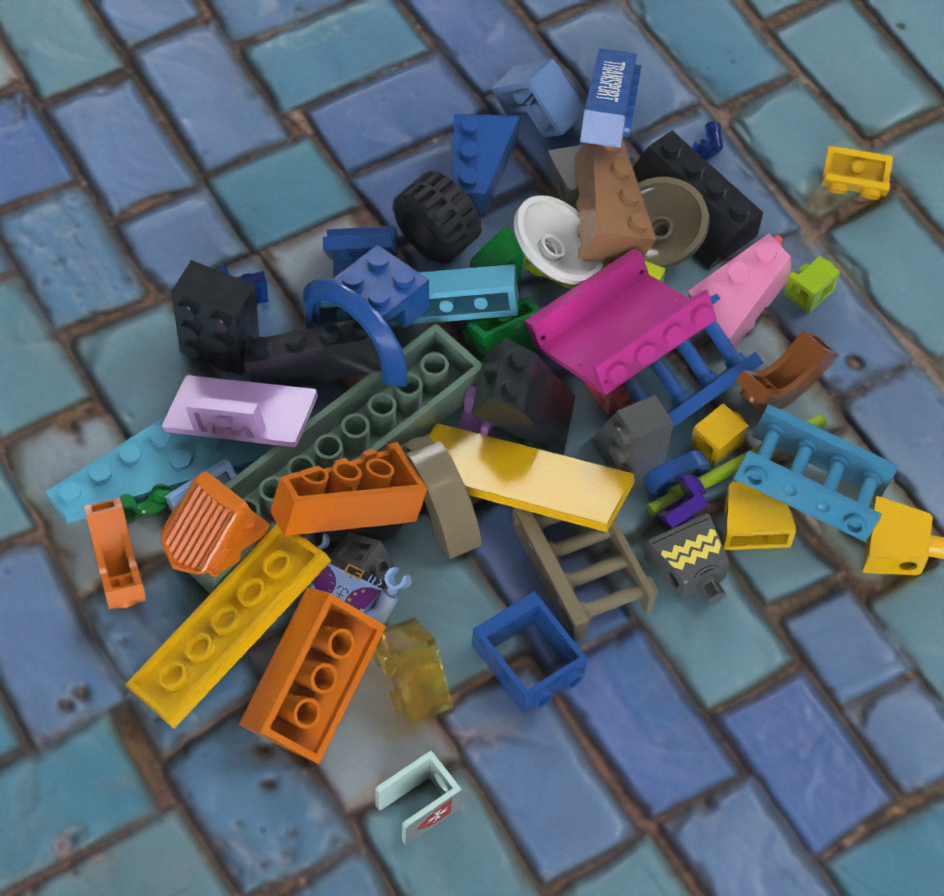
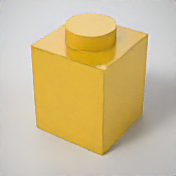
M723 403L694 426L690 446L694 450H700L707 461L715 468L744 444L749 425L738 412L732 411Z

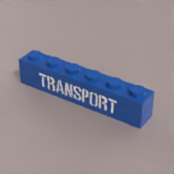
M599 48L584 110L580 142L621 148L622 138L630 136L642 66L636 64V53Z

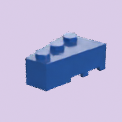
M454 114L452 181L458 184L468 195L476 207L480 218L485 217L498 187L502 172L507 167L509 156L517 144L520 116Z

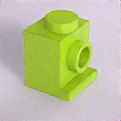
M819 255L810 265L805 263L799 268L797 273L792 271L788 275L783 295L810 314L835 291L841 271L831 261Z

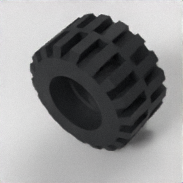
M427 171L423 173L393 200L394 205L392 209L395 214L394 217L406 239L421 254L432 261L435 260L437 263H450L480 237L479 235L482 232L481 219L471 199L458 184L439 172Z

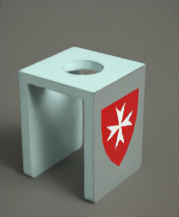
M429 751L375 788V806L379 811L428 778L431 779L441 792V797L402 823V842L405 845L410 844L461 808L462 789L432 751Z

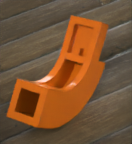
M120 497L84 506L108 608H126L145 601L144 587L138 571Z

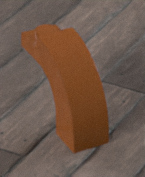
M802 331L786 352L772 365L759 372L743 370L735 382L743 388L739 394L761 414H763L768 404L782 410L806 392L829 368L839 354L814 332Z

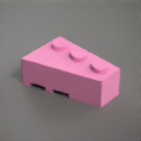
M769 233L687 291L688 298L691 299L694 295L696 296L704 290H707L710 296L718 294L720 300L713 304L717 318L716 321L737 350V345L745 334L750 332L755 326V321L765 307H769L786 284L788 275L791 273V256Z

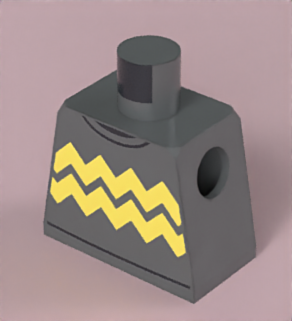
M708 513L648 540L644 558L679 598H686L699 592L706 604L711 606L720 602L726 596L719 582L726 578L729 560Z

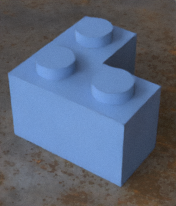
M554 59L514 66L491 88L507 115L527 112L543 138L563 135L584 115L585 109L580 102L578 94L571 88L563 75L561 67L556 64Z

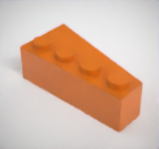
M398 442L387 444L386 450L377 452L374 449L364 451L361 458L348 461L346 458L335 460L332 467L323 469L320 466H315L280 477L270 512L284 536L411 523L417 521L428 488Z

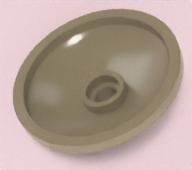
M656 177L639 182L638 186L656 237V241L644 255V260L663 268H669L684 262L700 248L708 232L709 213L702 195L689 183L676 178ZM662 231L668 232L664 236H658V234Z

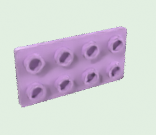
M187 375L176 394L162 427L164 432L296 447L318 398V393L316 389Z

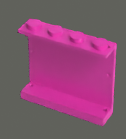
M633 248L524 321L536 349L606 395L717 320L707 290L689 299L649 275L642 252Z

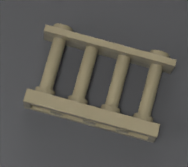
M513 507L511 524L567 633L574 642L586 638L591 617L638 599L645 614L653 611L655 598L658 595L656 584L650 575H645L615 519L608 532L591 529L553 543V541L548 542L544 536V527L563 520ZM603 540L607 541L614 554V557L572 573L568 571L563 572L558 562L561 556ZM621 569L630 584V587L586 604L584 601L579 602L574 593L575 587Z

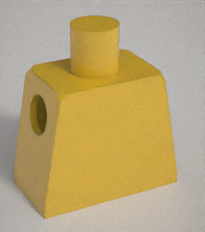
M741 482L729 483L724 504L722 540L724 550L791 548L796 533V525L789 505Z
M876 496L871 509L881 513V517L866 541L862 572L919 575L922 574L928 556L944 559V537L931 535L933 517L930 513Z

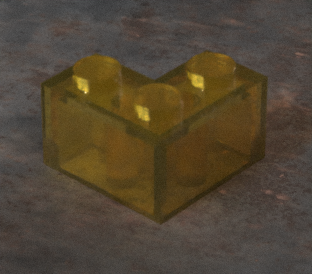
M415 617L386 627L373 653V658L377 667L383 668L387 679L392 678L395 690L390 692V697L396 713L402 712L409 722L413 723L454 708L435 638Z

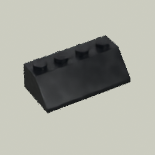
M673 130L649 145L632 167L637 183L656 177H671L689 183L702 195L709 213V228L705 240L693 255L709 270L758 236L763 211Z
M355 319L339 323H327L323 326L303 330H292L288 333L268 337H258L245 343L244 366L251 382L301 387L382 371L380 358L371 338ZM391 319L387 322V325L393 332V321Z

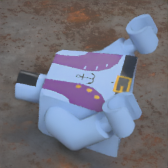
M308 533L305 535V538L313 544L312 537L314 533ZM324 533L322 544L318 547L320 550L326 549L330 543V537L327 533ZM326 553L331 562L306 588L329 592L378 622L385 624L399 599L397 593L399 590L408 589L411 585V576L405 575L402 582L397 585L395 583V576L399 572L397 567L390 568L386 572L384 581ZM305 590L300 594V600H301V598H302V596H303Z

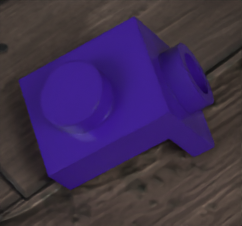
M680 472L674 476L684 495L655 514L662 526L674 528L695 519L693 514L708 505L703 497L706 494V490L695 475L691 477L688 473Z

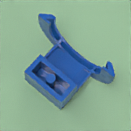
M376 245L332 280L317 278L305 286L302 295L305 325L308 329L313 328V322L318 326L321 324V301L330 302L341 307L363 327L371 338L380 358L382 382L390 386L405 387L407 385L406 360L401 346L387 325V322L393 319L406 328L429 310V279Z

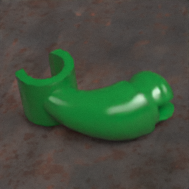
M165 484L154 485L152 493L141 503H136L132 495H121L120 500L126 523L134 522L138 517L154 515L164 510L168 505L164 496L171 493L170 488Z

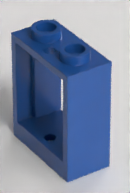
M535 591L473 628L472 646L523 713L533 707L539 709L552 700L556 692L564 687L571 689L584 678L587 657ZM534 624L566 666L527 690L495 647Z

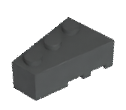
M654 395L618 410L595 434L591 441L605 462L606 467L634 474L635 483L630 490L632 492L646 486L643 482L645 475L653 468L665 463L674 423L657 396Z

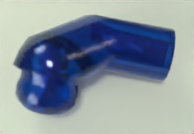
M711 121L705 125L706 140L700 139L701 143L699 145L696 141L692 145V148L706 161H709L721 152L724 147L721 124L717 121Z

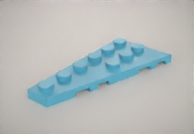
M165 417L48 489L45 493L49 502L68 524L86 518L84 510L86 505L119 498L123 494L132 495L136 503L146 500V496L152 493V488L156 484H165L172 492L223 459L230 461L234 470L241 468L243 471L276 445L164 432L162 427Z

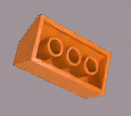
M306 588L239 725L282 748L320 764L386 626L329 592Z

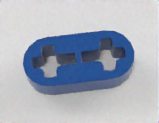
M694 450L653 468L645 475L643 482L653 497H661L668 494L669 488L678 484L674 476L680 472L688 473L691 477L695 475L698 478L709 472L711 466L700 450Z

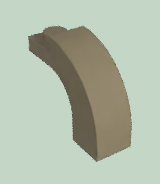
M429 435L413 438L407 443L400 445L428 488L424 501L430 515L434 537L448 558L451 559L483 546L476 515L466 487L452 458L440 440L434 442Z

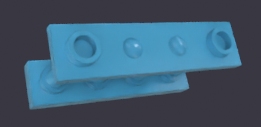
M768 404L752 434V437L762 441L757 454L749 450L747 451L734 479L866 542L881 517V513L869 508L873 495L882 497L893 479L898 465ZM775 448L795 457L790 470L770 461ZM808 463L827 472L823 485L803 476ZM841 479L860 488L856 501L836 492Z

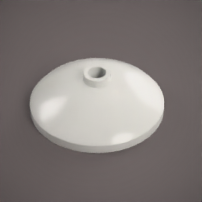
M540 195L528 198L517 209L514 216V230L518 244L527 259L540 272L556 281L578 285L602 269V261L578 259V249L581 246V238L577 236L580 212H577L575 208L557 198Z

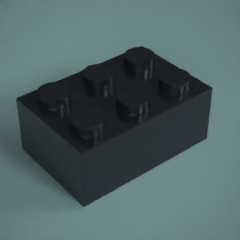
M191 260L171 291L180 352H183L193 360L200 359L211 363L221 371H231L242 376L246 369L244 366L245 343L248 340L260 337L255 284Z

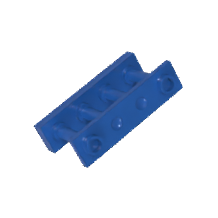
M717 293L710 296L712 305L720 300ZM716 320L706 326L705 330L726 360L724 364L727 369L718 375L715 371L711 372L689 339L677 346L699 379L697 383L700 388L692 394L688 390L684 391L662 358L650 364V367L672 398L670 403L673 407L666 412L674 423L673 427L736 383L735 380L743 370L753 371L764 363L756 351L746 356L742 352L738 353ZM634 376L622 383L634 403L648 398Z

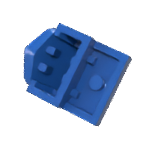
M395 226L327 229V237H323V251L330 260H333V278L376 245L393 256H397L398 231Z

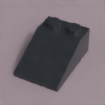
M506 338L484 355L471 414L548 452L564 455L576 396L536 353Z

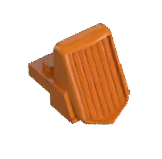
M204 471L193 479L180 504L175 506L163 529L160 530V535L162 536L161 544L172 569L198 575L208 573L215 578L239 562L244 549L267 535L270 524L252 511L242 498L210 473Z

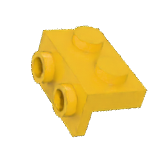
M828 145L821 186L828 187V191L835 194H847L848 191L859 192L861 197L871 200H878L880 196L886 197L890 189L889 180L893 156Z

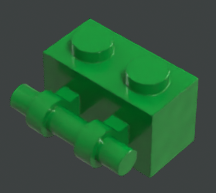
M526 297L518 303V316L474 320L467 324V329L460 332L461 338L465 344L471 342L474 357L481 364L483 363L484 355L506 338L534 353H538L539 350L534 347L524 320L541 310V308Z

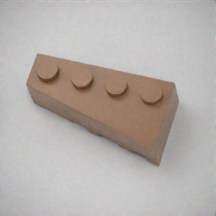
M623 138L621 148L584 143L575 155L576 188L579 190L576 208L577 212H580L577 236L581 238L578 259L613 262L633 248L642 252L644 257L656 241V237Z

